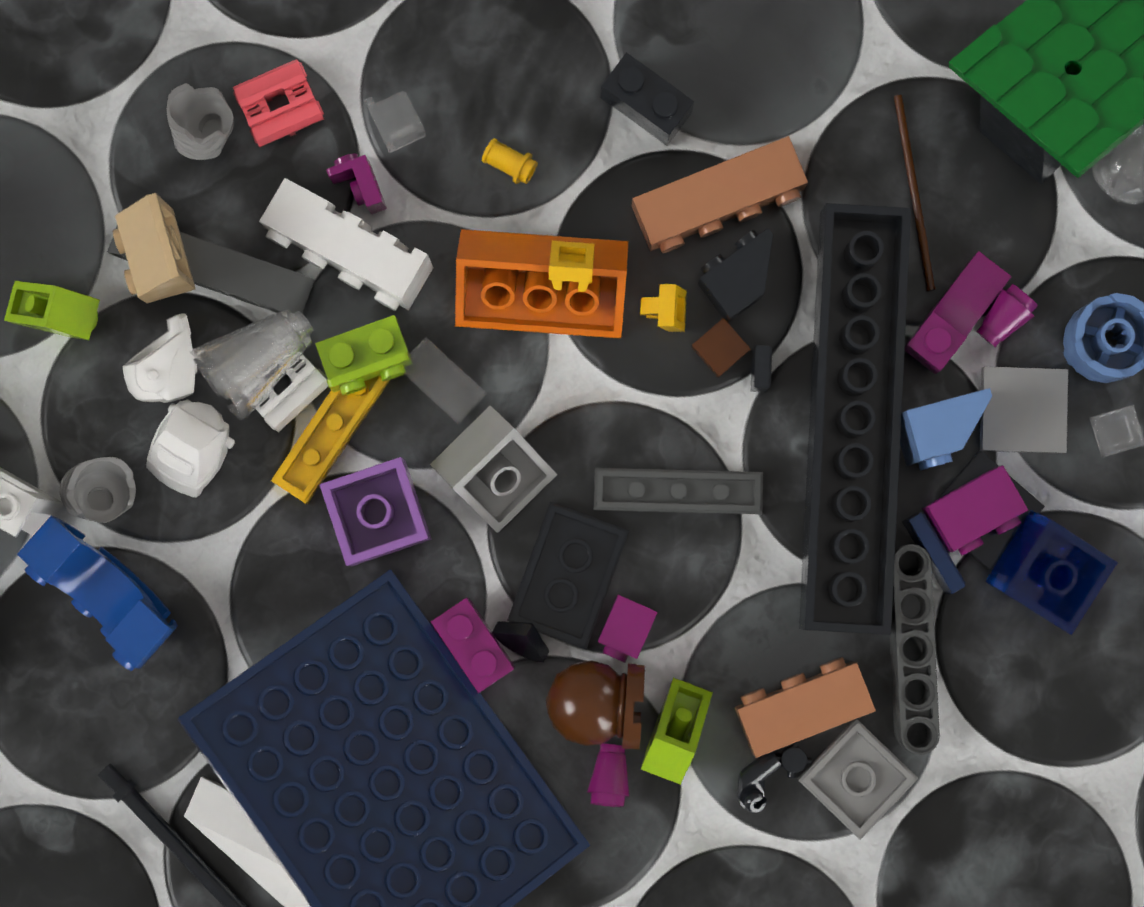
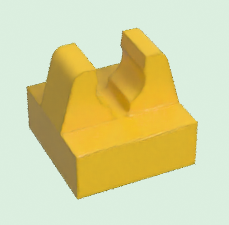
M552 241L548 280H552L555 290L562 289L563 281L578 282V292H585L589 283H592L595 244Z
M660 284L659 297L641 298L640 315H646V318L658 319V327L668 332H685L687 290L676 284Z

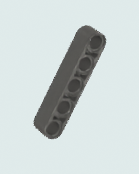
M180 232L195 285L296 320L301 319L314 283L313 279ZM112 237L107 252L127 261L126 254L119 253L114 237Z
M909 544L895 548L890 635L894 734L900 747L913 754L924 755L936 748L940 737L932 567L927 551L919 545ZM905 552H911L918 560V569L911 576L905 575L899 568V559ZM908 594H913L920 602V611L913 618L906 617L901 610V602ZM910 637H916L922 644V653L916 660L910 661L903 653V645ZM918 679L924 686V695L918 702L910 703L905 696V688L909 682ZM920 722L926 728V738L921 744L914 746L907 739V731L914 723Z

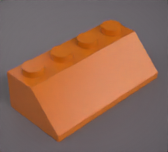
M461 229L456 256L455 326L621 338L629 241ZM552 241L595 244L592 283H589L585 292H578V282L563 281L562 289L555 290L552 280H548Z

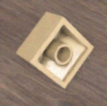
M156 193L149 194L115 215L118 228L113 230V237L119 253H125L130 269L124 270V276L132 295L137 294L138 298L145 303H151L196 289L174 211Z

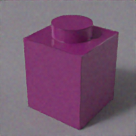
M617 595L598 638V642L605 645L602 653L626 663L628 656L638 659L657 611Z

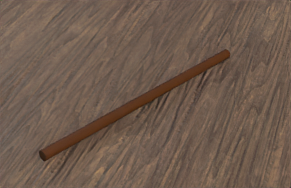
M902 95L894 96L926 288L927 291L935 290L903 98Z

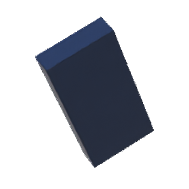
M922 512L916 513L903 520L902 523L915 545L924 548L929 554L932 573L945 594H953L965 587L964 579L925 514Z

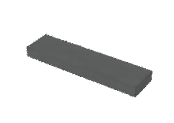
M595 468L594 510L762 514L763 472Z

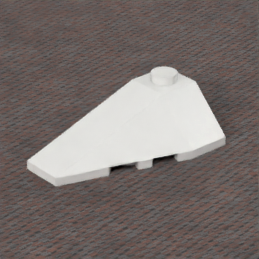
M202 776L184 817L284 907H310L226 787Z

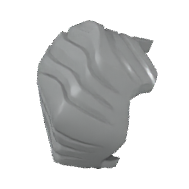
M187 83L171 90L166 109L175 149L183 156L195 160L218 157L234 127L233 113L222 92L213 87L194 89Z
M103 457L82 462L69 469L61 480L59 493L65 509L71 515L93 522L107 523L116 519L133 506L136 485L132 470L122 459Z

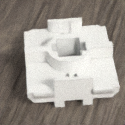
M285 335L233 383L235 390L250 402L261 416L264 417V421L277 432H280L301 411H305L308 405L328 387L327 376L299 350V346L290 337L287 338ZM285 372L292 379L293 383L278 395L270 385L274 383L273 381L280 374L282 375Z

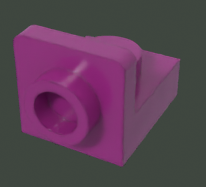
M356 153L344 155L334 161L335 166L326 169L333 184L356 177V181L350 182L354 198L358 206L365 204L371 215L387 209L371 163L366 155L360 157Z

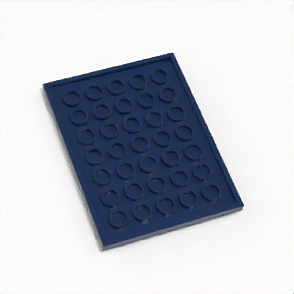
M391 569L177 719L310 907H513L590 846L481 693L477 692L450 650Z

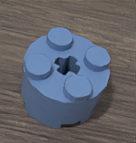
M1114 293L1099 297L1076 311L1065 327L1063 354L1067 363L1085 378L1102 383L1123 380L1144 369V303L1134 296ZM1113 332L1112 339L1117 340V344L1110 346L1105 338V333Z

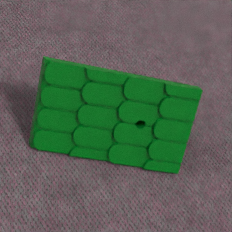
M1026 0L1001 22L991 26L949 61V68L981 95L980 132L1040 184L1045 182L1061 165L1075 177L1079 178L1144 124V0Z

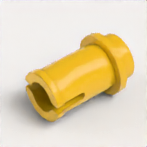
M496 138L489 142L482 156L483 163L489 164L513 177L512 181L516 184L520 181L527 184L534 175L538 162L532 159L531 153L528 152L524 155L499 142Z

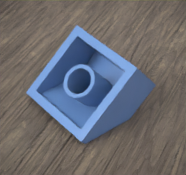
M991 389L980 390L903 412L901 414L900 444L906 466L918 463L921 471L952 462L951 453L964 448L992 398Z

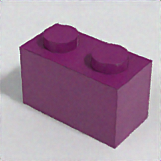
M1003 465L989 470L921 508L946 551L954 552L958 550L961 556L983 545L984 542L981 536L995 529L998 535L1019 525L1021 521L1018 516L1028 511L1027 506Z
M469 597L463 599L431 621L478 693L516 668Z

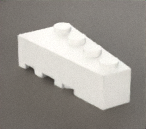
M284 178L259 221L268 230L266 237L285 249L291 243L304 250L301 257L322 270L326 264L339 270L340 274L337 278L357 290H360L362 285L377 292L374 299L384 306L396 311L400 305L409 310L434 268L428 254L417 248H414L410 254L407 252L409 248L401 243L397 237L385 231H379L378 235L371 231L372 227L361 218L344 210L340 214L335 211L336 207L331 202Z

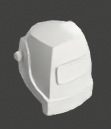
M185 313L167 319L168 331L122 366L128 391L135 399L143 402L160 401L167 403L193 395L197 361L190 338L191 330Z
M188 399L179 401L177 404L172 403L168 408V414L159 425L153 437L147 456L146 468L169 488L194 498L198 497L220 470L228 448L231 449L235 444V440L229 437V424L223 421L222 415L212 405L191 402Z

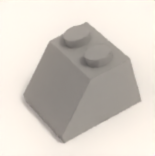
M491 406L430 464L497 533L557 476L554 470L517 430Z

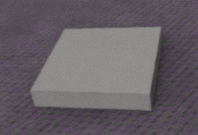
M982 367L981 390L990 388L992 398L980 418V451L1067 453L1068 369Z
M857 719L852 720L814 760L812 765L797 778L860 840L918 779L911 770Z

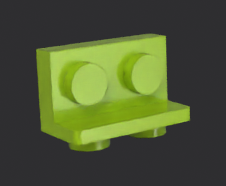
M395 315L315 343L328 378L326 381L329 389L333 392L340 390L342 395H349L366 388L364 381L381 376L382 381L397 378L406 373L404 367L413 364Z

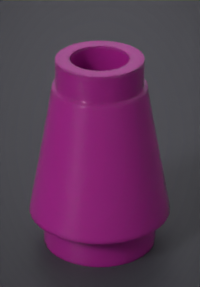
M1012 284L1007 291L1001 290L976 332L996 348L1000 342L1004 341L1034 317L1032 312L1038 305L1025 292Z
M600 744V752H598L587 793L591 794L590 804L624 807L625 797H629L625 749H622V745Z

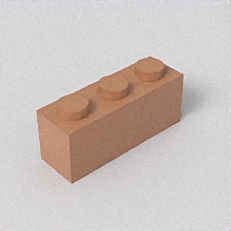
M843 657L820 665L822 673L806 679L804 672L781 680L782 688L766 694L765 689L761 688L741 696L743 704L734 708L752 754L756 758L875 712L874 704L858 664L853 661L845 663Z

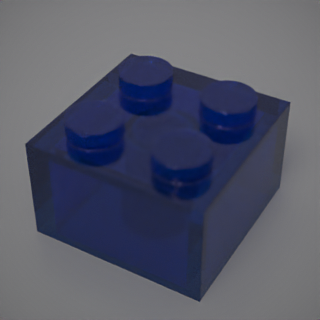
M1030 510L985 582L1051 624L1072 635L1118 562L1053 520Z

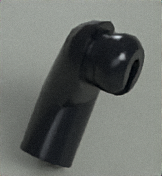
M773 752L758 757L739 774L737 797L740 805L750 813H759L765 808L767 804V799L764 797L765 779L782 767V764Z

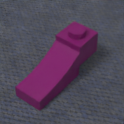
M978 251L907 341L905 351L932 373L937 374L963 344L978 320L1012 276Z

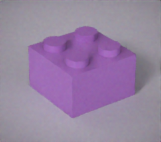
M402 457L319 484L346 566H355L432 540L406 461Z

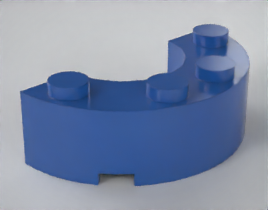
M51 515L17 553L28 565L24 569L25 572L37 583L43 586L47 583L68 594L73 598L71 601L72 605L86 617L91 618L94 616L102 625L100 632L106 637L105 640L115 649L112 656L123 667L130 671L134 668H142L177 628V622L174 619L169 623L166 621V618L171 614L169 609L122 562L102 546L98 550L83 541L84 533Z

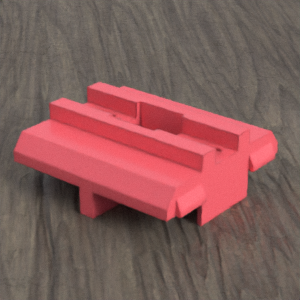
M298 59L233 87V94L244 112L251 128L252 137L259 147L287 135L292 137L296 135L295 132L324 120V112L319 101H316L306 79L305 69ZM280 94L281 96L286 94L289 104L271 111L268 102L272 101L271 98Z

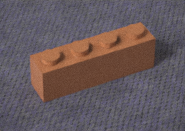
M787 136L634 197L632 199V209L650 252L660 248L662 253H666L685 244L683 238L699 233L700 238H704L721 231L724 228L723 222L736 217L739 222H744L762 214L761 207L776 202L778 207H782L800 199L801 195L799 192L805 189L808 181L790 137Z

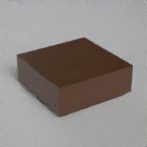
M724 318L691 346L718 378L751 350Z

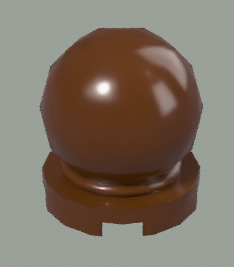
M591 660L571 664L559 672L546 698L547 712L553 728L567 741L584 746L604 744L614 736H617L619 739L622 738V749H639L642 723H640L641 712H634V701L643 702L645 665L628 663L627 674L622 673L620 676L609 665Z

